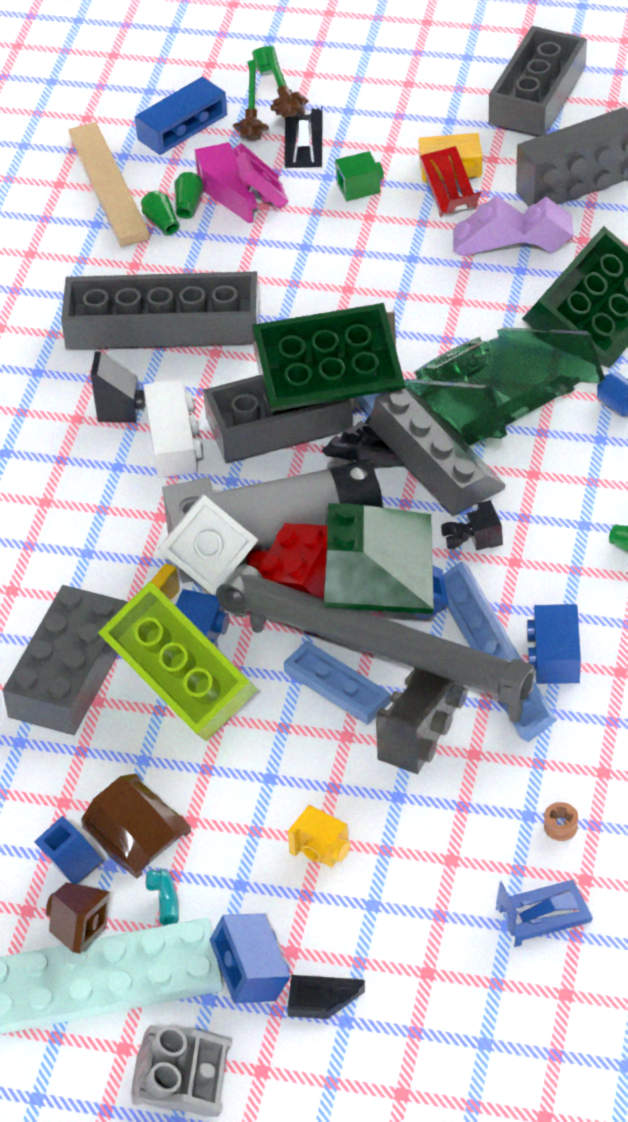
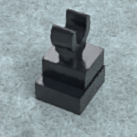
M491 500L477 503L478 510L467 513V524L462 522H446L441 525L442 536H448L446 537L448 549L459 547L468 537H471L476 551L503 545L502 524Z

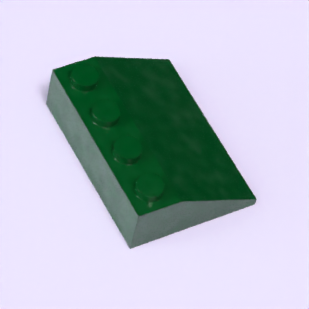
M603 226L525 314L522 320L546 341L610 368L628 347V246Z
M384 303L252 325L253 349L271 411L405 389V381Z

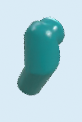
M160 868V871L149 870L146 873L145 886L149 891L158 890L159 923L163 926L178 923V896L170 873Z

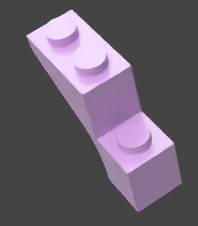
M495 195L487 203L481 204L469 218L456 225L453 230V251L460 256H467L515 243H529L537 245L552 254L574 236L572 215L546 196L538 203L531 205L522 214Z

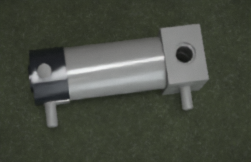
M338 458L340 465L328 467L326 470L214 492L210 477L163 486L162 492L168 535L199 497L204 494L258 539V542L251 550H266L271 548L277 533L284 523L325 525V513L328 503H349L352 505L383 508L381 489L369 459L353 462V460ZM177 566L181 583L195 581Z

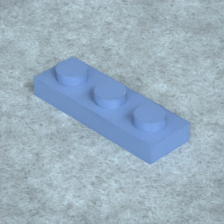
M309 641L301 645L283 662L284 672L367 725L391 703L390 692Z

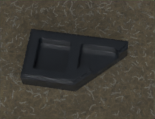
M291 975L287 1007L288 1017L329 1019L365 992V979Z

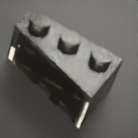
M414 668L405 679L404 684L408 686L403 693L395 691L390 696V701L393 702L392 706L388 710L380 708L376 713L377 758L382 762L419 774L424 763L432 761L437 749V741L441 735L445 736L448 733L452 724V715L456 708L461 709L463 707L468 689L463 684Z

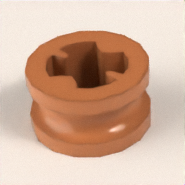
M556 802L546 808L544 813V831L547 836L553 840L566 841L576 835L578 830V812L575 807L565 802ZM557 818L566 819L565 825L556 824Z

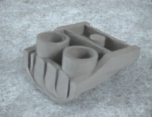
M150 1025L144 1033L136 1057L131 1088L133 1105L137 1106L143 1103L170 1110L191 1112L205 1117H218L222 1113L223 1105H220L223 1073L227 1052L231 1047L232 1040L195 1029H178L172 1026L160 1028Z

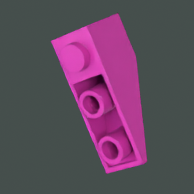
M230 142L194 149L196 173L201 177L204 184L203 192L246 222L253 223L252 210L257 209L255 194L253 191H248L249 187L244 185L238 177L237 173L240 170L235 160L237 156L232 152Z

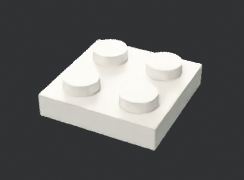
M202 494L157 549L214 595L217 588L234 571L258 542V539Z

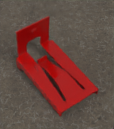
M456 146L420 155L419 159L438 205L440 218H442L443 213H453L456 207L464 204L467 205V208L477 207L481 192L474 193ZM449 155L451 156L452 163H453V167H452V164H451ZM431 160L434 161L435 165L437 166V168L439 169L440 173L442 174V177H443V180H444V182H445L447 191H446V189H445V187H444V185H443V183H442V181H441V179H440V177H439V175H438L436 169L434 168V166H433ZM454 170H455V174H456V178H457V181H458V185H459V187H460V189H461V193H462L463 197H461V196L459 197V193H458L457 186H456V181H455Z

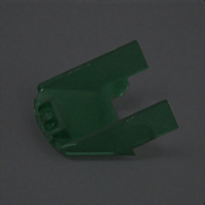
M503 327L497 329L499 337L488 341H482L481 337H477L467 341L418 368L415 371L417 377L415 380H404L405 388L420 395L468 446H471L489 437L504 438L507 436L505 426L558 396L571 393L575 390L574 386L580 382L599 384L605 381V376L591 334L588 331Z

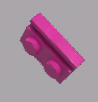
M240 143L232 149V152L237 156L235 160L240 170L237 174L243 184L247 187L252 185L266 203L271 201L279 209L285 206L289 200L282 183L278 180L279 175L244 144Z

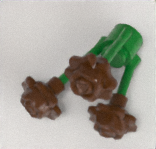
M264 46L253 50V60L247 61L249 68L248 109H245V118L240 120V123L236 122L233 124V128L240 132V137L247 140L260 139L262 131L269 130V126L257 118V109H255L256 71H259L260 76L274 74L278 85L277 93L279 97L273 100L270 110L274 111L276 115L287 118L288 116H296L297 113L305 114V105L309 102L305 96L300 95L299 92H292L288 88L281 72L274 46Z

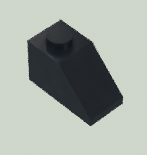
M95 351L91 369V382L97 421L137 423L139 410H144L145 394L144 390H139L138 376L103 352Z

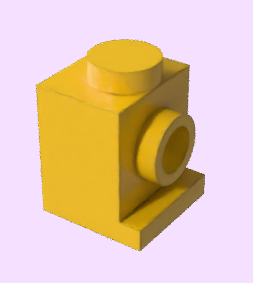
M308 805L288 830L289 853L297 856L301 851L311 861L322 862L332 868L336 862H342L349 852L348 824Z

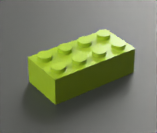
M151 581L98 632L195 734L206 742L258 691L252 682Z

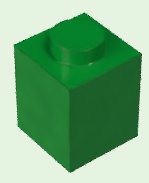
M370 151L335 160L336 184L346 202L381 193L380 180L384 179L383 168L380 162H375Z

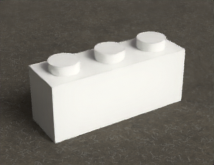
M183 379L143 384L157 478L197 473L196 459L202 458L200 439H193L192 436L198 434L196 416L189 415L188 413L194 411L191 391L185 392Z

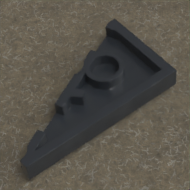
M371 415L368 416L365 422L360 421L356 426L353 425L345 430L340 437H333L328 445L322 449V452L327 457L357 461L369 459L372 463H378L383 466H404V463L396 453L369 427Z

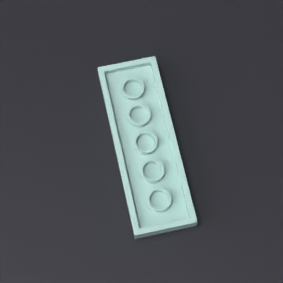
M209 917L96 938L81 954L72 952L65 945L0 957V1034L223 991L218 962L209 941L212 935Z

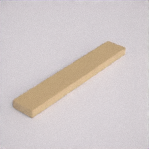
M97 122L68 129L69 138L119 246L123 247L149 240V231Z

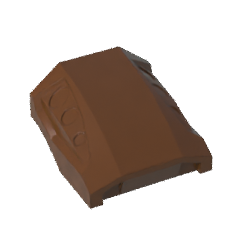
M136 773L118 777L93 798L81 818L82 828L98 842L112 860L136 879L142 875V870L177 839L182 835L187 836L191 833V826L185 819L145 786Z

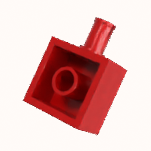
M284 523L277 533L270 550L258 549L249 551L246 563L258 570L265 579L324 598L327 525Z

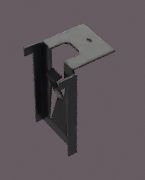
M322 105L321 110L320 108L311 109V114L297 113L296 116L285 118V168H322ZM297 123H299V136H298L297 154H296V160H295V162H293V159H294V151H295V143H296V135H297ZM309 123H311V138H312V147H313L314 162H312V160H311V150H310V140H309Z

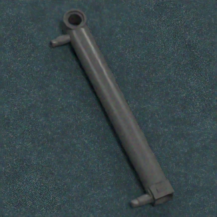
M242 564L237 566L216 591L219 603L227 611L235 614L243 613L245 610L250 611V624L252 625V631L255 633L263 631L265 616L498 696L500 702L508 704L509 719L514 723L521 720L523 702L533 690L534 665L517 659L508 661L357 609L323 607L324 598L265 579L258 570L250 565Z

